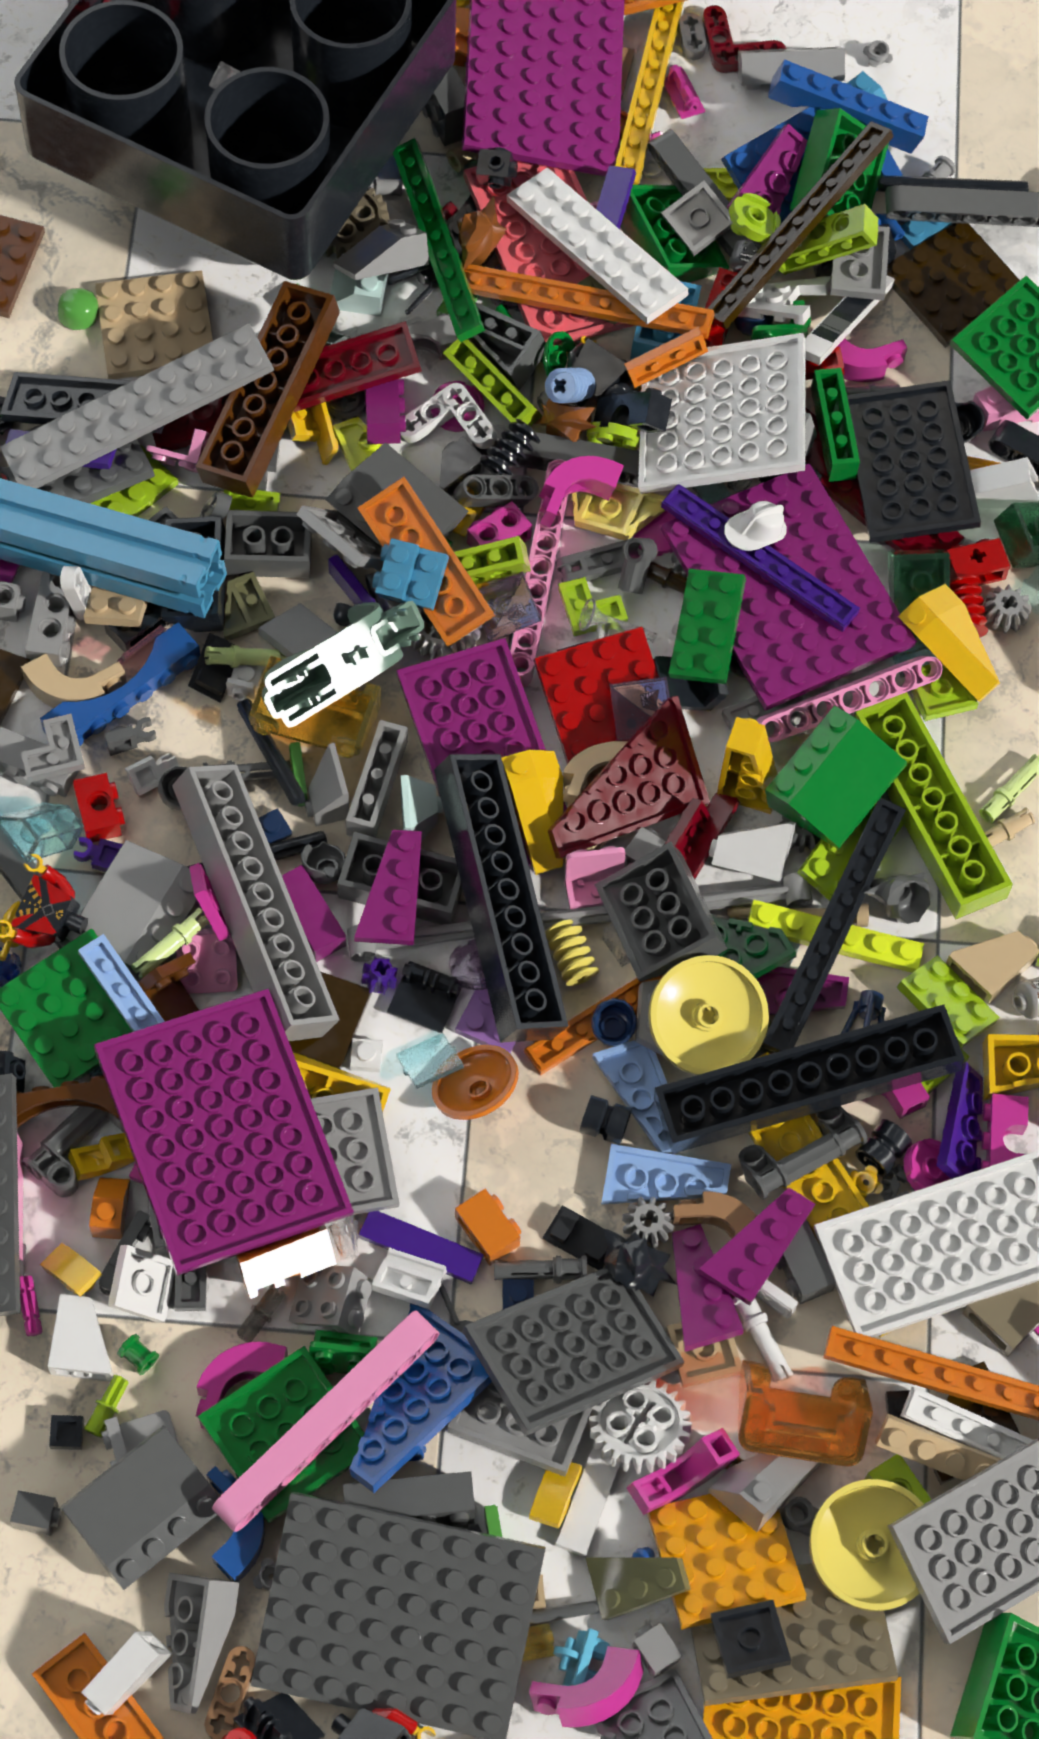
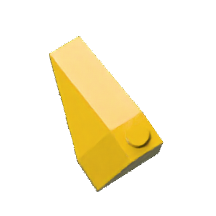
M946 584L919 596L898 615L978 702L982 701L1000 684L966 605Z
M526 750L502 757L518 826L534 874L537 875L563 867V858L555 857L547 831L563 814V775L555 752Z
M293 1053L310 1099L378 1087L382 1112L384 1111L391 1088L306 1056Z

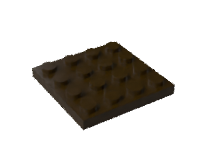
M954 223L892 260L891 264L887 265V276L895 279L892 289L945 348L949 346L951 340L1020 281L974 228L966 223Z

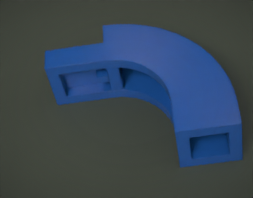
M216 1466L206 1474L208 1482L220 1495L237 1481L228 1470L225 1469L221 1472ZM261 1512L238 1532L233 1531L229 1540L212 1555L213 1563L230 1581H241L255 1565L261 1553L265 1537V1522Z

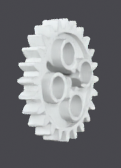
M653 1380L649 1385L644 1384L594 1406L591 1417H589L590 1438L595 1439L594 1448L602 1449L603 1459L612 1456L613 1467L620 1461L623 1462L624 1471H627L631 1465L635 1466L637 1474H640L642 1466H646L650 1473H653L654 1464H658L659 1467L665 1469L666 1459L675 1463L677 1453L683 1454L685 1444H689V1433H691L692 1423L689 1422L690 1411L685 1410V1400L677 1401V1391L668 1394V1384L657 1388L656 1380ZM631 1404H637V1405H639L640 1407H632V1406H630V1405H631ZM654 1405V1407L647 1413V1410L650 1408V1406ZM658 1419H663V1420H666L667 1422H665V1423H660V1422H658V1421H656V1420H658ZM621 1427L623 1430H615L613 1428ZM633 1437L632 1441L626 1444ZM641 1442H647V1443H650L651 1445H649V1446H643V1445H641L640 1443H641Z

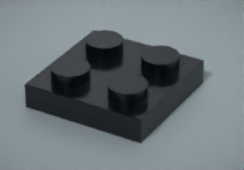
M774 1600L710 1614V1621L727 1679L791 1664V1657Z

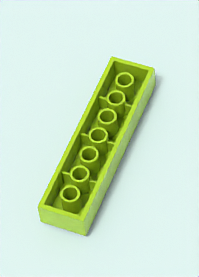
M905 692L855 712V718L861 721L907 761L906 767L886 792L893 804L906 809L901 820L905 823L904 826L955 920L1007 899L1013 883L908 693Z

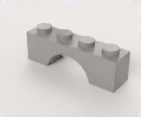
M441 314L434 319L423 322L417 321L408 326L415 349L429 351L440 360L448 359L443 352L457 339L449 314Z

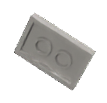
M878 226L876 246L833 259L830 295L884 300L890 227Z

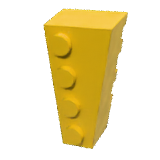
M736 716L725 749L717 794L736 797L742 806L771 814L772 809L768 807L765 789L778 773L765 725L759 724L752 718Z
M988 1034L982 1042L984 1101L989 1100L992 1094L1011 1095L1039 1088V1035Z

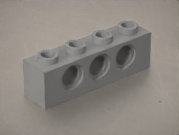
M42 571L25 646L26 658L32 661L46 653L55 667L62 668L63 659L69 656L70 641L67 640L69 633H74L76 618L73 616V611L61 587H57L60 585V576ZM55 608H62L61 611L52 612ZM49 633H57L55 636L52 637L46 636Z

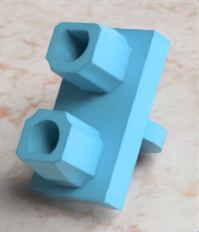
M591 1628L588 1631L579 1630L576 1639L567 1637L565 1647L555 1646L553 1654L561 1658L558 1669L566 1672L563 1686L582 1684L598 1673L588 1668L591 1658L604 1661L607 1647L610 1646L609 1643L598 1637L599 1631Z

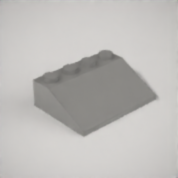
M126 840L80 914L88 918L85 932L92 928L98 937L104 934L137 982L141 980L138 977L140 972L136 974L131 968V964L135 963L172 932V927L176 923L181 924L197 900L193 891L190 869L183 864ZM70 931L66 938L73 941L81 934Z

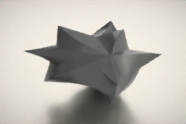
M925 873L913 875L900 874L899 876L874 879L870 885L871 889L864 892L885 906L887 916L894 918L897 923L910 924L919 922L930 906L929 884L924 879Z

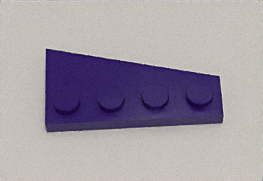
M964 1062L961 1071L955 1072L940 1151L937 1157V1167L950 1179L981 1170V1158L977 1157V1142L982 1141V1129H980L977 1116L983 1114V1077L967 1062Z

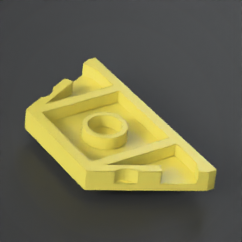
M617 483L609 501L588 492L572 493L575 527L621 540H628L665 511L661 508V502L666 496L656 493L641 494L638 488Z

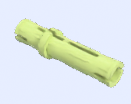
M231 645L230 648L207 646L204 657H209V659H205L206 665H230L231 668H238L239 665L274 666L287 658L277 649L240 648L238 645Z
M1033 754L1003 787H999L994 791L992 799L979 810L980 816L986 822L994 823L1003 811L1011 808L1019 794L1039 775V755Z
M197 908L181 924L176 923L172 927V932L135 963L131 964V968L136 974L140 972L138 977L142 979L181 946L190 944L192 937L206 925L210 924L206 915H201L203 913L202 909Z

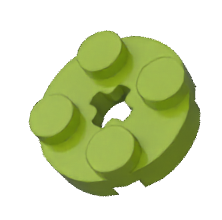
M744 193L742 197L738 196L729 207V216L732 221L731 229L739 236L744 235L753 241L759 242L761 245L781 225V220L777 211L773 214L768 208L771 204L767 200L753 193Z
M590 422V424L596 427L587 430V441L631 450H637L640 447V434L637 435L636 429L610 422L608 427H599L600 422Z

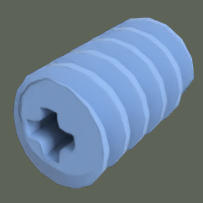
M581 367L555 369L550 372L545 382V392L548 398L559 404L577 403L591 398L596 387L595 378L592 373Z

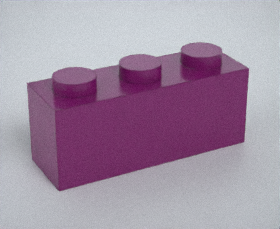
M404 379L393 380L366 389L367 444H384L385 442L387 444H401L400 432H406L405 415H400L405 413V397H399V395H404Z
M303 865L283 874L282 878L316 962L346 947L345 932Z

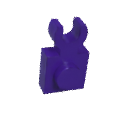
M79 837V845L87 847V850L85 852L74 851L73 855L79 862L92 860V869L106 872L123 844L100 838L99 844L94 845L90 839Z

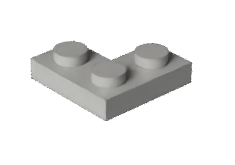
M72 714L43 720L49 746L20 752L28 783L85 769Z

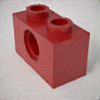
M107 773L73 780L86 838L94 843L100 841V838L111 839L122 836L120 825L125 824L122 808L115 807L114 800L119 799L115 782L109 783ZM97 805L107 806L103 810L94 809Z

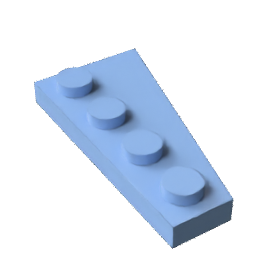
M633 1040L617 1047L593 1053V1060L624 1104L632 1108L631 1114L658 1152L672 1153L654 1100L655 1087L668 1084L656 1052Z
M611 1144L601 1205L638 1202L640 1197L645 1202H649L651 1197H655L656 1201L696 1199L702 1197L703 1191L727 1195L731 1164Z

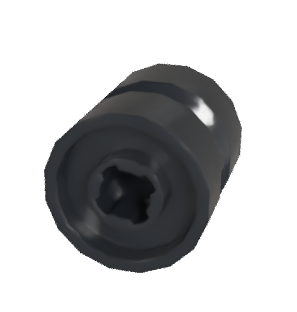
M591 1095L579 1132L593 1137L602 1134L605 1141L620 1145L631 1116L632 1108L618 1103L609 1106L608 1100Z
M882 1119L871 1132L872 1138H868L867 1143L861 1144L855 1151V1154L865 1167L873 1165L878 1170L877 1175L885 1177L895 1166L896 1158H901L912 1145V1140L897 1124L890 1120Z

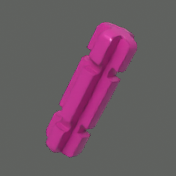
M25 1275L20 1277V1306L22 1317L25 1321V1333L30 1337L40 1335L43 1329L41 1321L38 1319L40 1313L36 1293L33 1291L35 1289L34 1280L31 1275Z

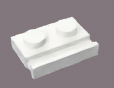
M389 1248L387 1257L383 1259L371 1284L372 1290L430 1309L441 1286V1280L447 1273L446 1266Z

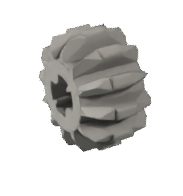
M1008 584L1005 590L997 586L993 593L989 592L987 594L986 603L983 606L985 607L987 622H994L993 630L1002 627L1004 633L1008 632L1009 628L1017 632L1021 625H1025L1028 622L1031 605L1028 604V595H1020L1021 588L1013 591Z
M640 1197L638 1199V1206L630 1203L627 1208L629 1213L623 1214L622 1221L626 1223L623 1226V1233L632 1235L636 1232L641 1239L646 1238V1241L650 1242L651 1246L655 1249L658 1248V1240L666 1243L669 1238L667 1233L673 1232L674 1225L670 1223L673 1220V1213L665 1212L667 1207L665 1202L656 1206L655 1197H651L649 1204H646L645 1200ZM646 1219L652 1220L650 1227L644 1226Z

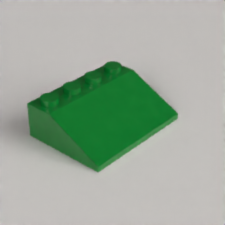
M841 108L816 110L790 206L791 211L795 209L866 127ZM889 143L824 217L866 204L870 210L872 209L878 186L877 182L881 175Z
M675 185L632 186L621 229L624 234L679 281L691 283L716 275L719 268L726 270L730 268L716 241L693 256L663 218L661 212L683 197Z
M834 705L765 789L767 804L771 809L796 822L797 825L839 850L906 767L907 761L861 721Z
M1001 1613L984 1624L950 1734L951 1737L955 1739H1039V1627L1013 1613Z

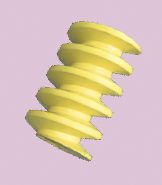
M572 920L560 921L545 931L546 938L550 941L549 948L554 951L553 958L558 961L557 967L562 972V980L567 982V986L585 983L599 973L598 967L589 968L595 962V958L592 956L585 957L590 953L591 949L589 946L580 947L587 939L585 936L576 937V935L582 932V927L572 926Z

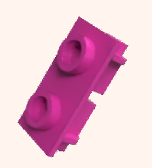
M678 65L671 66L669 76L665 77L664 87L681 120L704 113L705 109L686 72Z

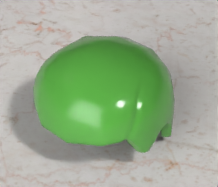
M71 288L62 293L58 301V318L65 327L72 330H85L96 323L99 309L98 300L93 292L84 288Z

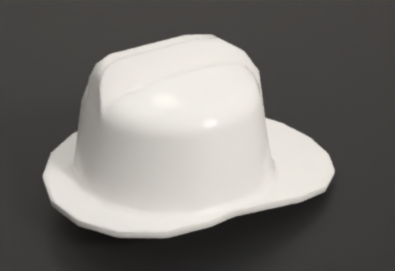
M759 501L748 510L734 515L725 524L724 534L727 541L740 550L752 551L782 540L787 533L783 505Z

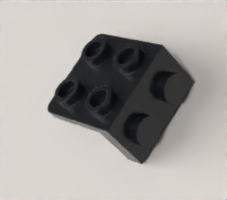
M656 656L653 659L656 666V680H665L667 697L678 696L681 708L684 710L711 711L729 695L727 683L719 684L670 678L669 669L672 657Z

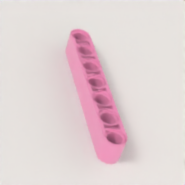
M917 656L763 715L756 721L762 725L769 721L773 722L775 729L773 734L768 736L769 742H778L817 727L834 705L851 714L934 682L942 675V664L936 657ZM927 661L931 665V671L927 676H924L921 668L923 663ZM902 671L905 675V681L901 686H898L895 682V677L898 672ZM876 681L879 685V691L875 696H872L869 692V686L872 682ZM850 691L853 695V701L849 706H845L843 696L846 692ZM821 701H824L827 705V711L823 716H819L816 710L817 705ZM795 711H798L801 716L800 723L797 726H793L790 722V717Z

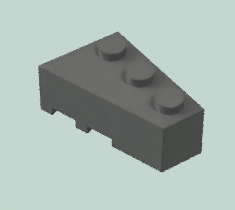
M476 302L485 331L469 339L520 391L543 358L546 341L539 330Z

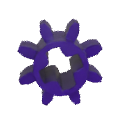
M374 957L371 965L368 963L363 964L361 984L367 985L369 993L374 992L385 995L388 987L395 988L398 968H392L389 962L390 959H377V957Z

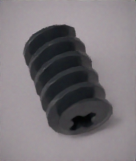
M516 419V422H511L508 425L509 430H504L501 433L502 439L497 438L494 441L495 447L491 446L487 449L488 455L480 457L481 463L491 474L512 475L508 467H519L516 461L517 457L522 460L526 459L523 449L530 452L534 450L529 442L533 441L537 444L541 442L535 431L522 420Z

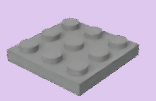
M302 505L296 514L304 521L302 525L314 534L319 533L324 538L322 542L334 551L339 550L344 555L343 560L354 568L359 566L365 569L374 568L378 571L382 569L384 563L380 559L382 548L341 513L334 510Z

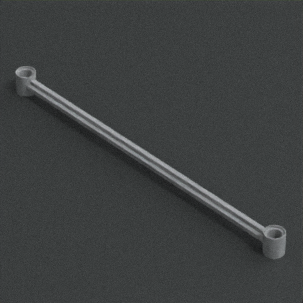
M797 872L784 876L782 878L783 884L702 893L709 910L748 906L752 904L753 900L766 903L786 901L787 908H806L813 904L810 884ZM604 905L540 913L544 930L563 920H572V926L612 922ZM471 921L415 928L414 945L354 942L358 925L347 929L350 959L355 962L372 960L377 956L376 950L475 938Z

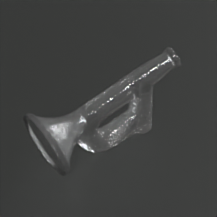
M592 598L588 599L585 603L579 619V629L582 631L587 630L591 626L598 625L596 630L597 639L607 637L610 629L624 632L640 627L605 615L598 609L595 599ZM643 628L646 639L654 643L657 638V632H651Z

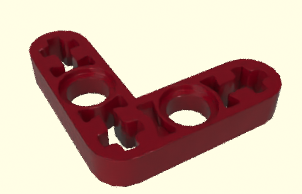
M711 5L705 8L703 12L702 22L713 68L720 73L738 72V57L736 61L735 56H738V51L786 49L785 44L778 40L734 45L725 10L718 5ZM712 16L715 17L716 20H718L717 26H714V20ZM716 35H721L726 40L718 43L712 38Z

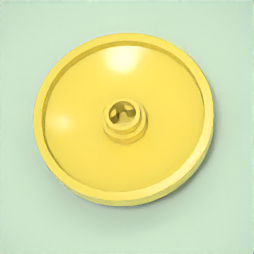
M704 955L682 961L663 975L652 993L649 1003L648 1020L651 1035L662 1055L677 1068L694 1075H699L751 1060L765 1039L768 1029L769 1011L763 989L746 968L728 958Z
M879 1479L852 1482L834 1492L822 1504L815 1515L809 1538L811 1561L818 1578L825 1588L843 1603L866 1611L894 1609L906 1604L919 1595L920 1592L892 1537L888 1525L924 1505L921 1500L906 1488L896 1483Z

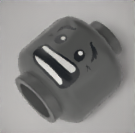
M747 238L738 240L735 243L729 260L733 272L739 273L762 246L759 242Z

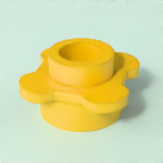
M868 1165L862 1171L854 1170L849 1175L864 1199L872 1193L880 1194L884 1188L883 1184L878 1180V1170L873 1165ZM865 1179L869 1181L868 1185L864 1184Z

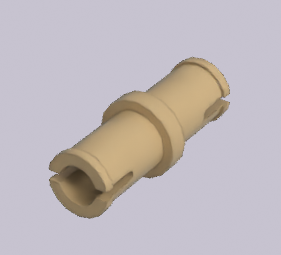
M1025 807L1008 819H1000L997 821L996 826L984 833L992 847L1004 840H1012L1015 838L1016 833L1035 824V818L1032 812H1029V809Z

